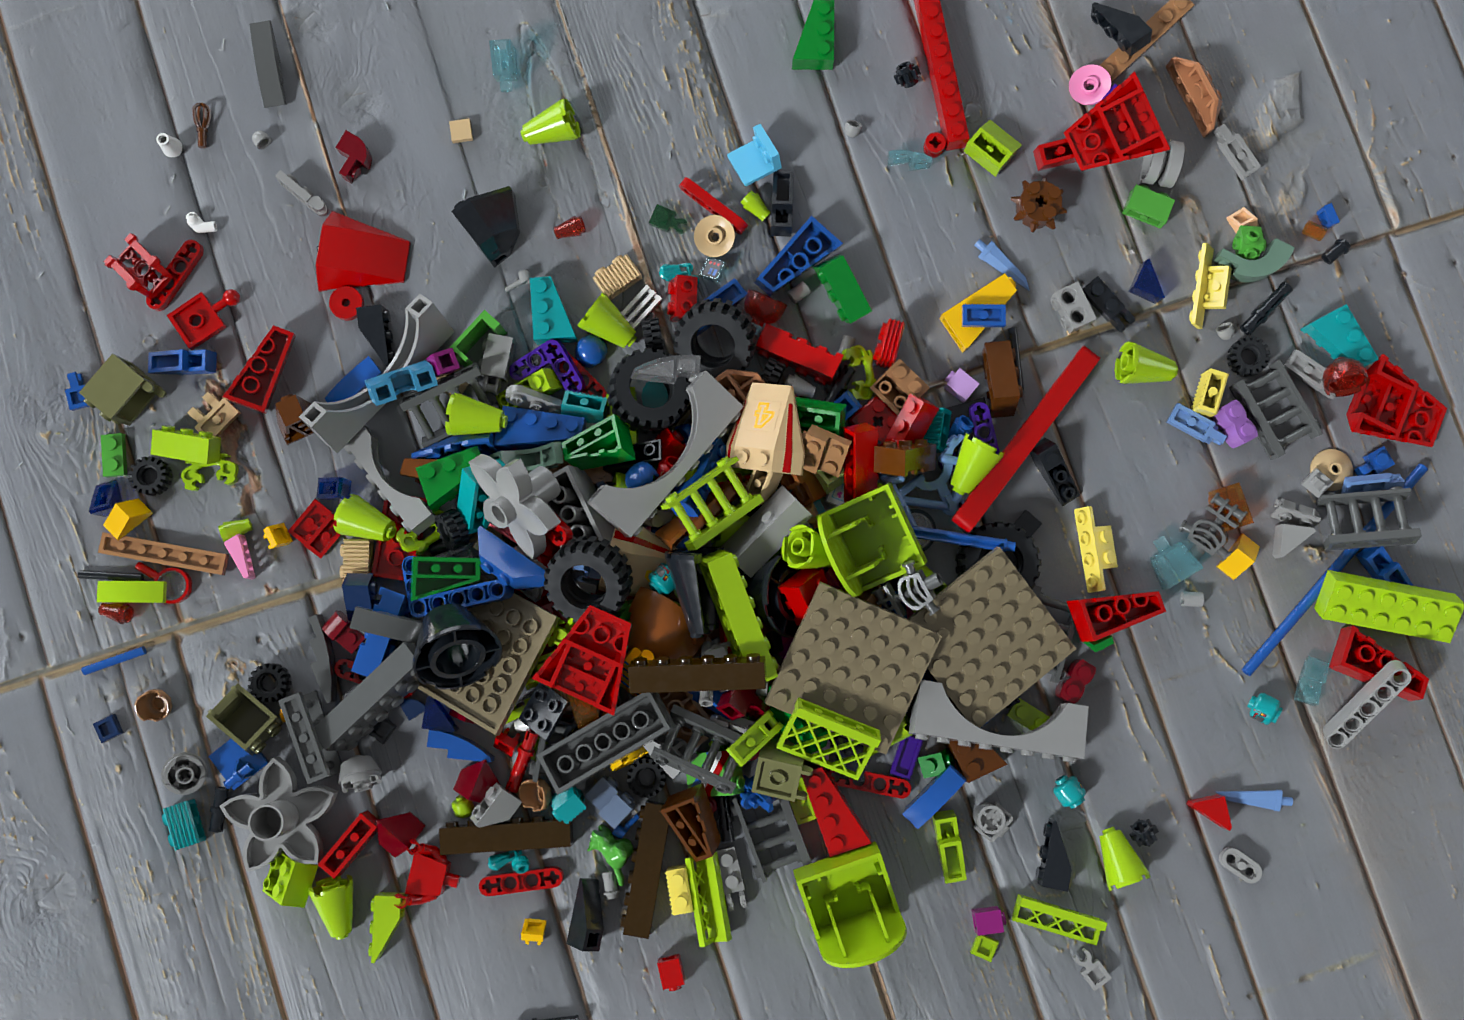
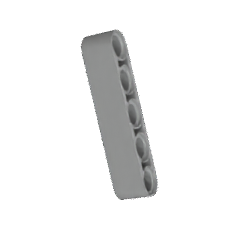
M1399 660L1388 662L1323 727V735L1331 748L1341 749L1345 747L1410 683L1411 673L1403 662ZM1402 671L1400 675L1393 676L1396 672ZM1381 687H1386L1384 691L1378 692ZM1365 703H1370L1369 706H1367V707H1362L1363 704H1365ZM1355 718L1352 722H1347L1348 719ZM1333 734H1339L1337 737H1331Z

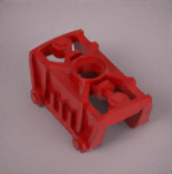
M129 233L124 239L129 246L119 255V258L109 255L103 261L104 265L108 268H113L127 282L126 287L131 291L136 290L146 297L153 299L167 286L174 276L160 264V258L156 255H151L138 242L139 239L134 233ZM128 260L132 262L134 267H127L123 262ZM148 265V271L145 274H141L142 268ZM156 273H161L163 276H165V278H158V275ZM148 281L153 283L154 289L152 291L148 288Z

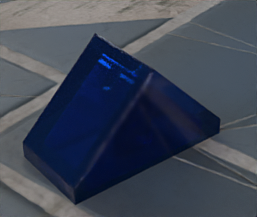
M1147 259L1139 266L1128 292L1156 304L1164 299L1165 296L1150 259Z
M343 477L318 478L316 499L342 501L344 498L349 499L352 481Z
M117 480L95 486L89 507L90 514L103 517L109 516L115 503L122 502Z
M431 696L426 698L422 729L450 733L458 731L459 727L443 705Z

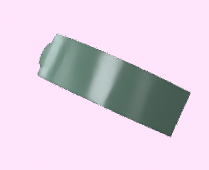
M1275 238L1267 245L1260 259L1247 260L1223 248L1215 255L1213 262L1217 263L1218 266H1230L1232 268L1230 279L1234 281L1256 282L1269 277L1279 270L1289 260L1295 247Z
M551 442L526 450L499 451L489 455L495 460L501 459L505 465L514 459L521 458L528 473L539 466L546 467L549 470L557 468L559 464L563 463L561 442Z

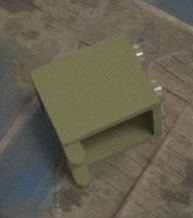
M113 353L79 392L85 398L83 401L92 408L96 407L101 411L99 414L109 422L112 420L118 425L122 423L128 426L132 424L155 395L160 398H164L167 395L160 385L132 362Z
M237 683L230 688V692L213 709L208 711L206 717L241 748L253 756L255 753L259 754L266 747L267 744L265 742L270 737L274 738L282 730L281 725L283 722Z
M777 733L760 749L751 792L795 802V799L806 800L808 794L797 789L801 774L811 776L813 768L804 766L803 758L777 749L776 745L781 737V734ZM786 738L784 744L789 746L795 745Z

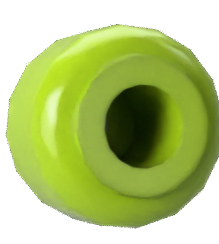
M458 795L451 805L455 816L459 818H466L472 815V811L475 808L473 801L466 799L462 795Z

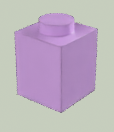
M959 368L956 373L952 370L945 379L947 384L944 389L964 403L978 387L979 383Z

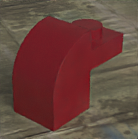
M345 130L335 148L342 156L347 158L339 174L344 180L352 184L354 179L359 177L361 167L370 169L372 156L367 146L358 136Z
M336 610L324 624L322 630L328 637L337 641L351 654H355L360 644L366 641L364 638L365 634L359 630L351 629V621H348V617L343 612Z
M757 689L725 691L716 707L730 720L743 717L746 713L753 719H756L770 709L760 697L754 695Z

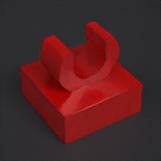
M508 727L504 730V733L501 732L500 736H496L493 747L512 757L517 749L520 734L517 733L514 738L509 737L510 728Z

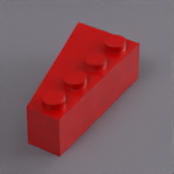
M766 323L756 344V351H758L757 354L765 359L771 357L786 364L785 368L790 366L796 369L795 372L803 377L809 375L815 378L814 381L822 386L826 384L831 385L841 365L843 354L837 352L834 356L826 347L821 345L812 347L808 340L797 337L795 340L792 338L793 335Z
M273 325L222 397L267 414L294 343L295 334Z
M801 569L778 586L780 593L784 594L787 599L785 603L788 609H792L795 615L794 621L797 626H800L819 582L827 584L823 569Z
M1159 591L1066 601L1081 642L1099 640L1166 612Z
M1351 625L1341 628L1329 668L1368 683L1388 662L1399 659L1394 656V653L1388 649H1383L1376 644L1374 639L1369 636L1366 637L1359 632L1358 628ZM1403 662L1411 673L1412 678L1410 683L1397 696L1408 701L1423 699L1429 678L1408 663ZM1402 671L1396 672L1393 676L1400 675Z
M818 764L809 766L813 768L812 775L801 774L829 856L832 857L872 844L871 836L850 807L847 799L843 796L827 769Z

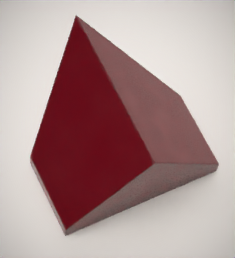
M485 759L461 769L453 790L470 801L481 803L485 798L487 790L493 787L496 782H499Z
M410 811L376 820L379 844L395 858L405 852L406 848L411 847L412 844L409 840H416L426 826Z

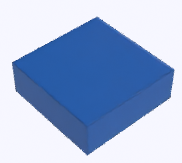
M1332 203L1325 205L1316 213L1325 231L1340 222Z

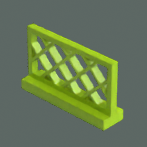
M798 697L795 708L776 748L859 780L875 747L878 748L881 742L880 730ZM799 717L806 720L808 726L796 729L794 722ZM824 727L827 729L828 734L816 737L813 729ZM810 730L814 739L802 742L799 734ZM844 735L848 738L849 742L837 746L834 737ZM796 736L799 743L793 746L784 744L786 738ZM831 738L834 747L822 751L819 742ZM860 743L869 745L867 751L857 754L854 746ZM816 744L819 752L814 754L806 753L804 747ZM851 747L854 755L843 759L840 750ZM837 753L838 761L829 762L826 760L825 755ZM857 760L859 766L856 772L847 769L845 764Z

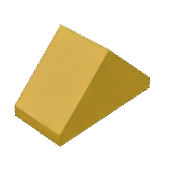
M139 498L115 503L103 526L119 541L153 513Z
M1242 533L1228 550V552L1232 551L1233 553L1225 561L1221 560L1216 567L1232 580H1235L1255 562L1260 546Z

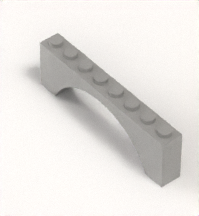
M419 294L405 308L406 322L401 344L393 360L382 374L426 360L454 333V330L435 304L423 295ZM367 388L344 400L329 403L314 401L299 418L327 446L338 453L385 404L376 406L371 401Z
M707 371L699 373L686 388L692 409V426L687 445L675 465L660 478L640 487L618 488L601 485L587 501L589 505L625 537H635L642 531V524L645 520H650L657 513L656 508L658 505L666 502L665 498L671 494L670 491L675 486L679 487L686 479L684 475L689 470L692 471L700 463L698 459L701 455H706L713 448L714 445L712 443L716 438L720 439L727 432L726 426L730 422L734 423L741 415L739 411L744 406Z
M921 680L912 699L909 734H914L915 739L929 740V737L937 738L936 742L950 744V740L958 741L959 746L971 747V743L979 744V748L985 750H992L993 746L999 747L1000 752L1013 753V750H1019L1021 755L1034 756V753L1042 754L1044 759L1055 760V756L1063 757L1062 761L1076 763V759H1084L1089 706L1072 703L1060 704L1052 716L1039 727L1020 735H999L985 731L965 719L950 702L942 683Z

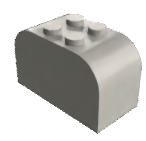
M569 465L553 473L559 483L560 494L548 502L547 505L571 528L573 539H577L580 536H587V539L591 536H598V540L606 539L611 544L615 527L587 503L597 491L588 474L578 467Z

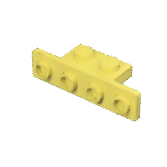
M1208 243L1202 244V250L1198 254L1200 264L1199 270L1195 274L1197 284L1196 290L1193 291L1192 295L1194 302L1193 310H1191L1189 316L1191 324L1197 329L1203 328L1205 309H1226L1232 270L1230 266H1212L1214 249Z
M1092 506L1075 509L1074 514L1087 592L1105 591L1103 569L1118 567L1111 525L1095 527Z

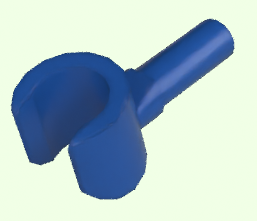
M636 814L624 827L618 825L612 834L618 838H623L630 827L639 819V816Z

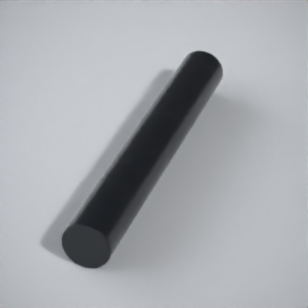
M1012 327L1008 329L1011 348H1014L1016 352L1014 365L1015 367L1018 366L1019 369L1018 385H1021L1022 390H1024L1017 327Z
M79 570L78 578L143 581L144 574Z

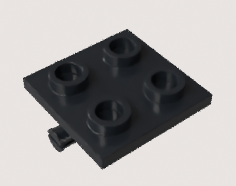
M539 682L519 720L544 740L549 741L558 723L567 726L562 737L566 738L572 735L575 729H579V722L585 713L576 709L571 720L562 717L570 702L549 686Z

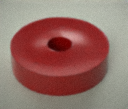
M343 286L337 288L331 294L329 307L336 317L341 320L350 321L357 318L356 308L364 307V299L355 288ZM349 300L350 304L348 306H344V302Z

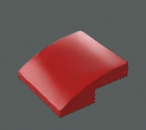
M316 498L287 531L320 559L341 535L336 533L333 525L337 527L334 513Z

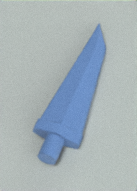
M979 239L974 246L981 251L978 258L1001 273H1005L1007 277H1011L1016 283L1030 291L1026 277L993 241L986 245Z
M1282 790L1216 792L1219 795L1225 796L1227 801L1274 811H1280L1281 805H1293V798L1283 797Z

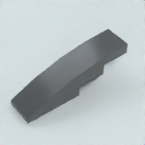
M271 20L250 23L252 48L264 108L287 105L282 84H284L279 66L281 62Z
M356 606L350 628L417 644L422 620Z
M315 614L308 618L316 635V638L310 640L309 643L317 658V661L311 663L310 666L326 703H334L337 701V675L334 670L336 664L331 638L322 630L325 624L323 615Z

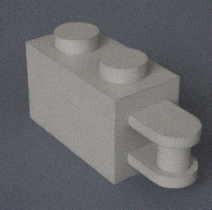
M488 333L487 339H484L482 345L484 355L483 359L480 358L478 363L481 376L485 378L483 383L484 393L492 392L498 396L501 382H508L509 368L512 365L517 343L514 338ZM490 379L496 380V383L490 384Z

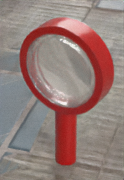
M138 562L135 566L136 570L152 578L154 581L167 582L166 603H181L189 597L192 591V580L186 571L179 568H166L161 572H157L141 562Z

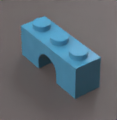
M426 360L364 380L370 399L376 406L396 400V396L408 390L419 392L438 385L433 367Z

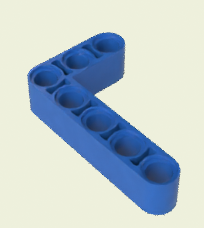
M408 556L402 562L409 610L414 617H425L429 611L441 606L442 599L444 604H459L468 609L507 600L514 594V588L511 586H505L499 580H492L411 601L412 557L423 556ZM500 585H502L503 587V593L501 595L499 593ZM480 590L483 591L482 599L479 597ZM461 595L464 597L463 603L460 602ZM422 604L425 606L424 612H422Z

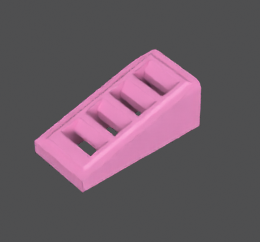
M237 534L225 541L224 545L243 578L250 580L256 578L245 535Z

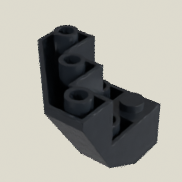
M510 186L467 198L465 201L462 200L454 206L451 212L494 268L511 255L520 234L516 198Z

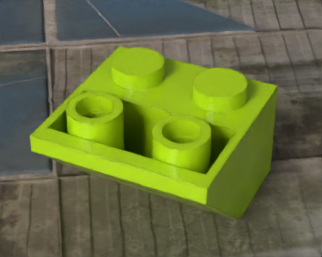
M989 120L968 141L964 152L996 177L1022 147V144L992 120Z
M282 851L279 857L270 863V869L267 877L264 879L262 891L281 906L305 908L309 896L308 888L313 884L318 865L294 861Z

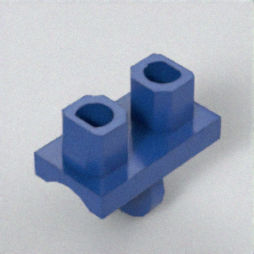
M744 775L745 787L744 792L740 794L742 798L741 806L744 809L752 807L756 809L760 805L768 813L774 810L772 803L777 798L751 792L754 776L748 778Z

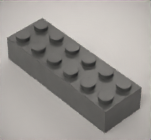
M403 642L314 727L318 740L325 751H350L354 749L362 737L370 734L378 722L388 717V712L402 704L403 698L419 687L420 681L416 678L412 667L417 644Z
M658 692L641 693L617 707L614 716L609 713L605 714L539 753L537 757L558 795L575 787L677 726Z

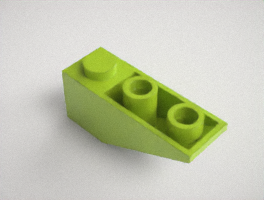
M542 368L514 384L522 385L549 396L564 388L553 368ZM506 390L496 396L501 410L503 406L521 408L506 401Z
M379 892L372 898L371 911L374 914L369 929L370 934H372V943L369 944L368 949L371 963H375L381 958L405 915V908L399 909L394 906V904L402 902V898H395V895L399 892Z

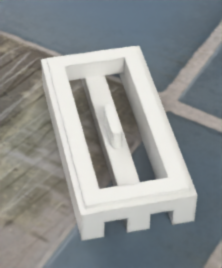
M646 285L621 314L636 329L642 323V320H645L662 301V297L658 296L654 290H651ZM648 292L649 295L639 304V306L627 318L626 315ZM652 298H655L652 304L633 323V318Z

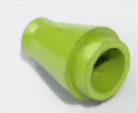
M752 190L740 202L745 210L758 217L762 222L771 213L758 193L755 194Z
M247 518L223 522L222 525L218 526V529L225 542L237 534L243 535L252 531L253 527L250 519Z

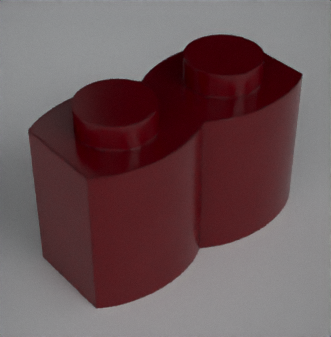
M1084 659L1074 660L1067 668L1066 677L1056 686L1055 696L1066 703H1077L1084 693L1085 685L1093 679L1096 667Z

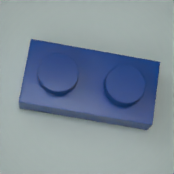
M1006 304L962 305V327L1006 326Z

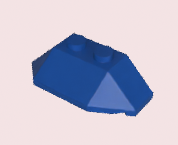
M482 526L477 528L481 568L486 573L494 574L503 585H509L516 590L528 591L544 586L546 579L544 578L545 570Z

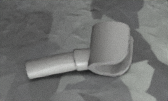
M528 270L518 272L519 280L505 287V291L509 292L517 286L530 284V272Z

